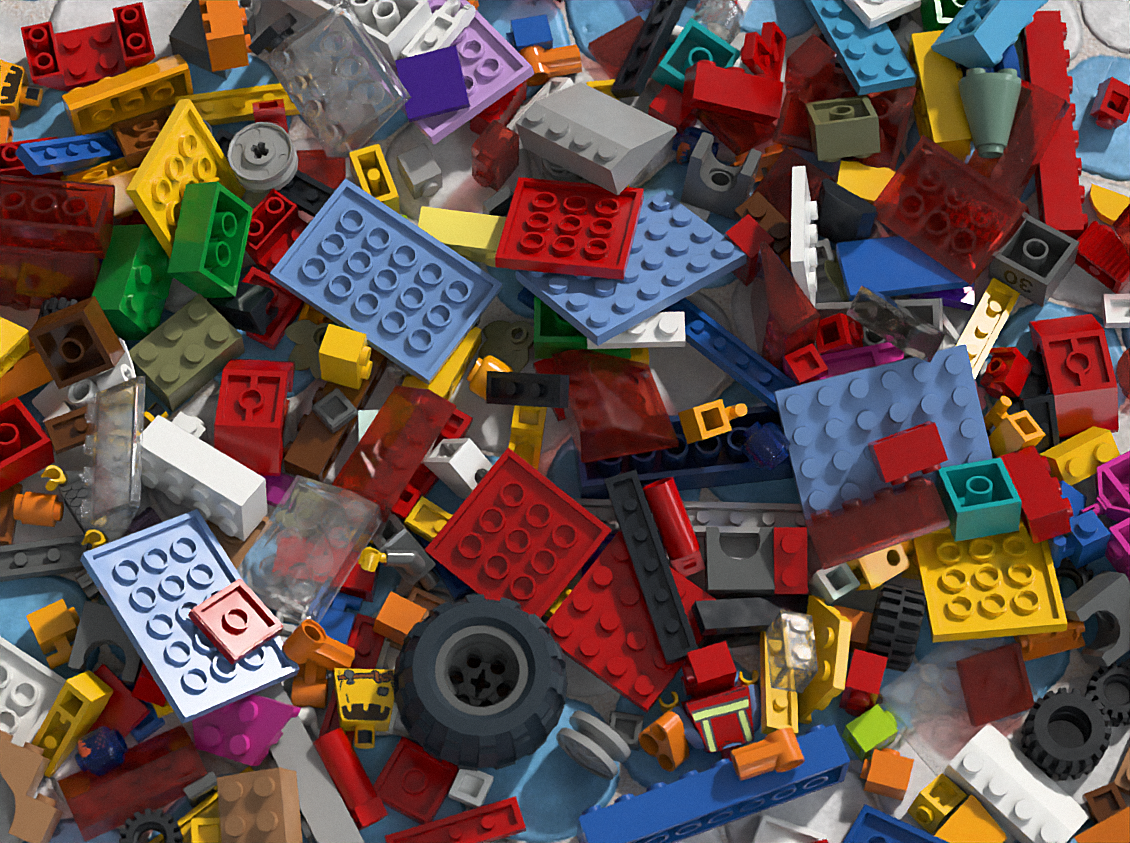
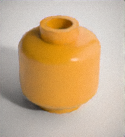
M487 355L484 359L478 357L466 378L470 382L469 390L486 400L487 371L513 372V368L492 355Z

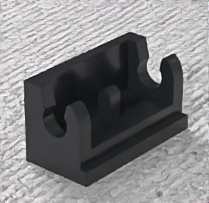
M241 281L238 282L236 297L207 299L235 329L264 335L267 332L266 328L275 319L279 311V307L272 306L268 313L265 311L266 305L271 302L275 295L271 288Z

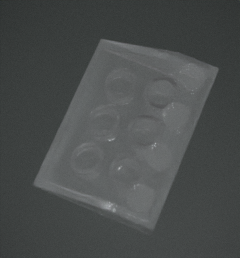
M345 0L284 39L265 59L326 154L331 157L349 158V152L358 150L411 98L349 3Z
M137 376L97 392L93 402L87 403L85 420L86 423H91V435H86L84 441V455H89V467H84L82 486L88 487L87 499H82L81 519H86V530L126 532L140 507L146 376Z
M297 475L237 571L247 586L265 605L300 623L310 619L319 624L357 563L362 550L367 547L383 521L379 505L350 490Z
M1002 637L943 642L879 691L875 705L879 704L883 711L887 710L893 715L898 724L899 734L935 776L938 777L941 773L947 776L943 772L947 765L988 723L1000 733L1004 732L1026 715L1040 696Z

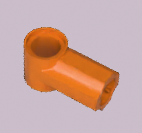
M577 44L547 50L535 45L525 47L518 52L532 66L534 75L526 80L527 86L543 85L551 77L582 72L581 55Z
M310 619L304 620L283 642L285 654L295 663L305 664L309 660L334 672V668H350L355 658V650L327 636L324 629L317 622Z
M309 660L305 664H298L300 669L297 676H294L292 683V705L296 707L310 706L312 708L326 709L328 697L327 669Z
M790 727L768 734L764 740L731 750L730 753L734 770L740 781L772 770L785 772L805 762L793 728Z

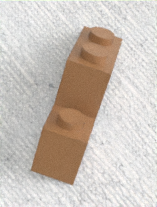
M0 730V774L14 794L16 807L14 819L8 833L29 843H49L63 811L54 808L57 803L56 800L40 793L37 794L36 799L33 797L51 760L42 756L44 749L26 741L23 747L11 742L14 737L13 735Z

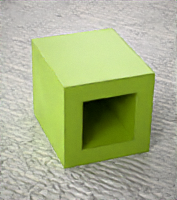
M879 704L847 724L842 737L860 761L864 762V758L868 759L872 756L874 749L881 750L895 741L898 733V724L889 711H883Z

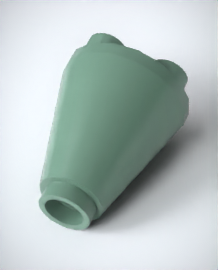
M982 68L968 69L966 77L958 81V88L975 149L978 150V156L981 158L1002 157L1004 155L1003 150L1008 144L1021 92V78L1017 77V70L1010 68L1001 69L998 73H986V70Z

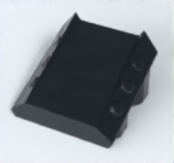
M828 178L822 179L817 198L818 220H814L817 225V234L825 239L828 238L835 245L840 242L872 239L878 231V226L874 223L878 218L876 207Z

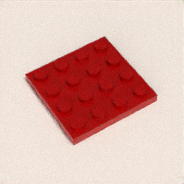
M519 177L495 255V267L624 280L644 200V189L626 187L619 195H616L596 184Z
M508 447L424 551L478 595L484 594V599L500 601L502 597L520 603V609L529 615L535 613L542 619L612 532V529Z
M618 531L547 621L546 625L550 629L552 638L561 646L562 652L648 713L682 669V666L685 665L686 659L666 665L623 536ZM670 567L698 647L707 635L701 636L691 607L695 601L716 599Z

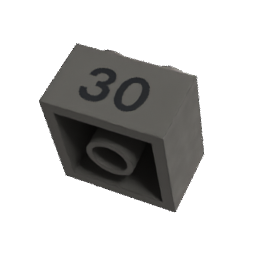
M1024 213L992 255L988 278L992 279L994 277L1021 293V296L1043 307L1075 264L1079 242Z

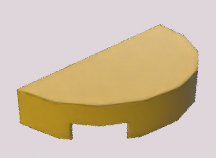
M1091 184L1089 203H1091L1092 208L1096 211L1097 217L1112 226L1126 227L1127 224H1130V197Z

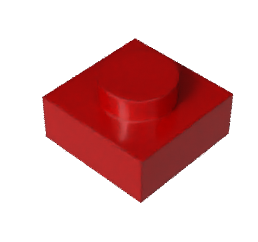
M813 343L784 356L783 363L797 385L813 382L828 375L829 369Z

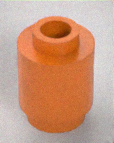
M28 491L24 494L16 495L13 509L14 520H20L22 524L55 527L57 521H62L64 502L59 501L58 495Z

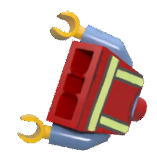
M753 670L752 680L749 681L743 678V673L740 671L737 686L682 701V707L679 703L678 694L675 691H671L674 702L672 704H665L662 698L659 697L660 709L663 713L672 711L680 717L686 739L694 748L703 749L707 753L720 751L722 759H729L731 762V750L740 748V744L753 741L754 733L760 728L761 691L759 686H757L759 673L757 670Z

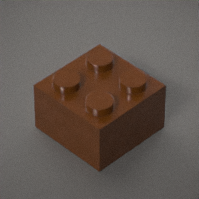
M95 296L39 318L28 332L58 389L114 368L125 353Z

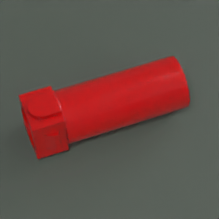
M663 478L643 487V492L672 568L684 577L706 569L699 551L700 545L674 478Z
M344 728L335 729L313 741V745L358 831L385 818L388 812L367 776Z

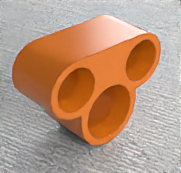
M667 711L639 733L638 740L642 749L647 754L656 757L659 765L668 772L674 771L690 757L682 720L672 711Z

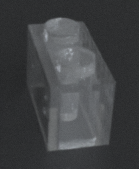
M781 610L766 631L771 688L803 693L818 672L812 615Z

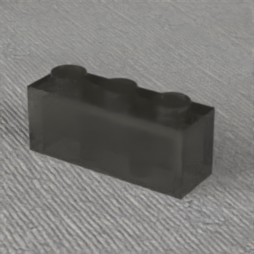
M862 285L846 313L898 349L931 363L946 335L891 298Z

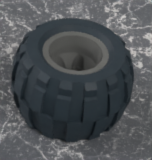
M484 594L466 595L464 601L454 604L446 601L429 611V615L421 623L417 622L414 624L404 638L403 646L395 662L393 675L394 700L400 714V720L409 736L416 739L423 746V751L438 761L446 760L458 765V769L477 771V768L493 767L495 770L514 765L518 759L525 755H532L546 742L549 734L558 725L564 709L568 686L566 661L561 646L552 638L549 627L535 613L529 615L521 610L520 603L504 597L500 601L484 599ZM475 658L481 664L477 668H470L466 662L469 659ZM498 664L504 668V672L497 675L492 673L490 668ZM459 675L463 678V682L460 685H454L450 677ZM481 678H484L485 686L479 694V698L475 697V687H477ZM502 687L510 690V693L503 697L497 694V690ZM460 698H465V699H467V700L469 701L470 705H468V704H466V703H464V702H461L459 699H460Z

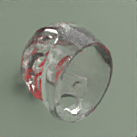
M700 0L695 8V14L690 18L698 23L702 22L714 28L717 36L731 44L741 31L744 22V12L738 0Z

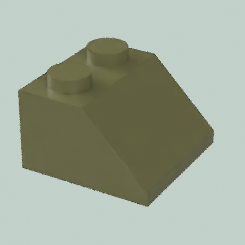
M867 95L805 103L812 148L818 161L837 162L843 157L850 156L867 158L872 153L881 152L878 116Z

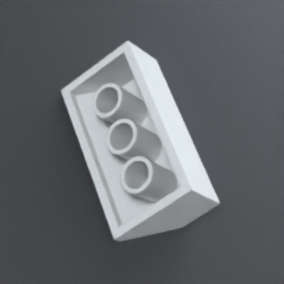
M990 723L965 745L943 771L969 796L972 794L976 797L986 811L1020 843H1066L1091 816Z

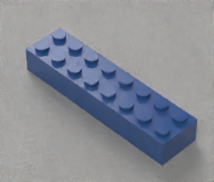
M819 724L806 730L805 735L796 738L805 762L794 769L785 772L772 770L740 781L732 761L722 759L713 763L710 766L711 769L698 773L697 770H692L679 776L676 782L667 785L665 782L653 784L643 794L634 796L632 793L618 797L614 800L615 804L602 808L601 805L587 808L582 812V816L578 817L577 839L579 843H676L843 782L850 759L835 724L825 727L824 724Z

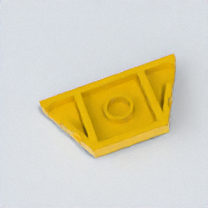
M809 595L806 631L801 639L803 648L801 664L804 661V665L802 668L799 667L798 670L799 689L797 698L798 723L810 724L812 722L811 713L815 709L823 711L830 704V701L845 689L852 622L845 616H841L835 607L827 606L824 603L825 599L823 597ZM817 667V672L813 676V672Z

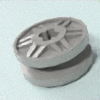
M257 122L245 126L233 137L227 154L230 167L237 181L245 189L254 193L268 194L272 189L280 190L292 180L297 172L299 159L290 136L282 127L271 122Z
M574 711L569 718L572 729L561 728L556 734L558 744L567 755L583 768L600 778L612 780L618 773V767L614 761L619 763L626 762L631 756L630 748L614 730L598 718L586 712Z

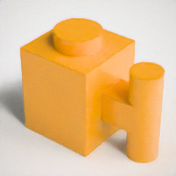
M1001 396L983 418L986 430H990L993 426L996 427L988 437L990 447L996 457L1032 445L1036 446L1046 435L1027 410L1009 415L1006 411L1012 405V402L1006 396Z
M722 399L678 412L687 444L731 431L729 420L745 416L747 407L745 404L739 403L725 408Z
M61 599L26 615L43 655L57 650V653L46 657L50 669L52 670L69 662L73 645L70 646L69 643L75 641L77 627L80 622L74 606L68 609L64 600Z

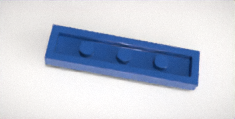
M108 131L20 144L15 152V155L21 160L24 167L34 176L96 166L123 157L116 140Z

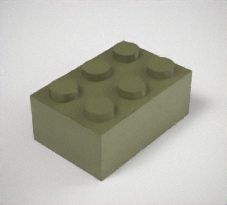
M200 293L129 350L136 376L171 412L176 410L222 372L231 358L237 359L245 353L242 335Z

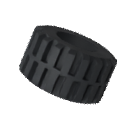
M884 582L879 588L865 652L887 657L885 667L887 669L905 673L912 664L926 604V596L923 590Z
M1059 688L1056 694L1052 690L1046 692L1043 699L1039 697L1035 701L1025 719L1021 734H1024L1021 739L1022 748L1027 747L1024 755L1029 760L1034 759V764L1039 769H1045V774L1049 778H1052L1053 774H1057L1058 780L1066 781L1069 775H1071L1073 780H1076L1083 773L1089 774L1099 764L1109 746L1110 741L1108 740L1112 735V728L1107 727L1110 722L1109 715L1101 714L1104 709L1103 705L1100 702L1095 705L1092 702L1094 696L1087 693L1086 697L1080 695L1081 690L1073 688L1071 693H1067L1066 688ZM1054 721L1072 723L1082 733L1084 744L1076 748H1066L1057 744L1049 734L1048 724Z

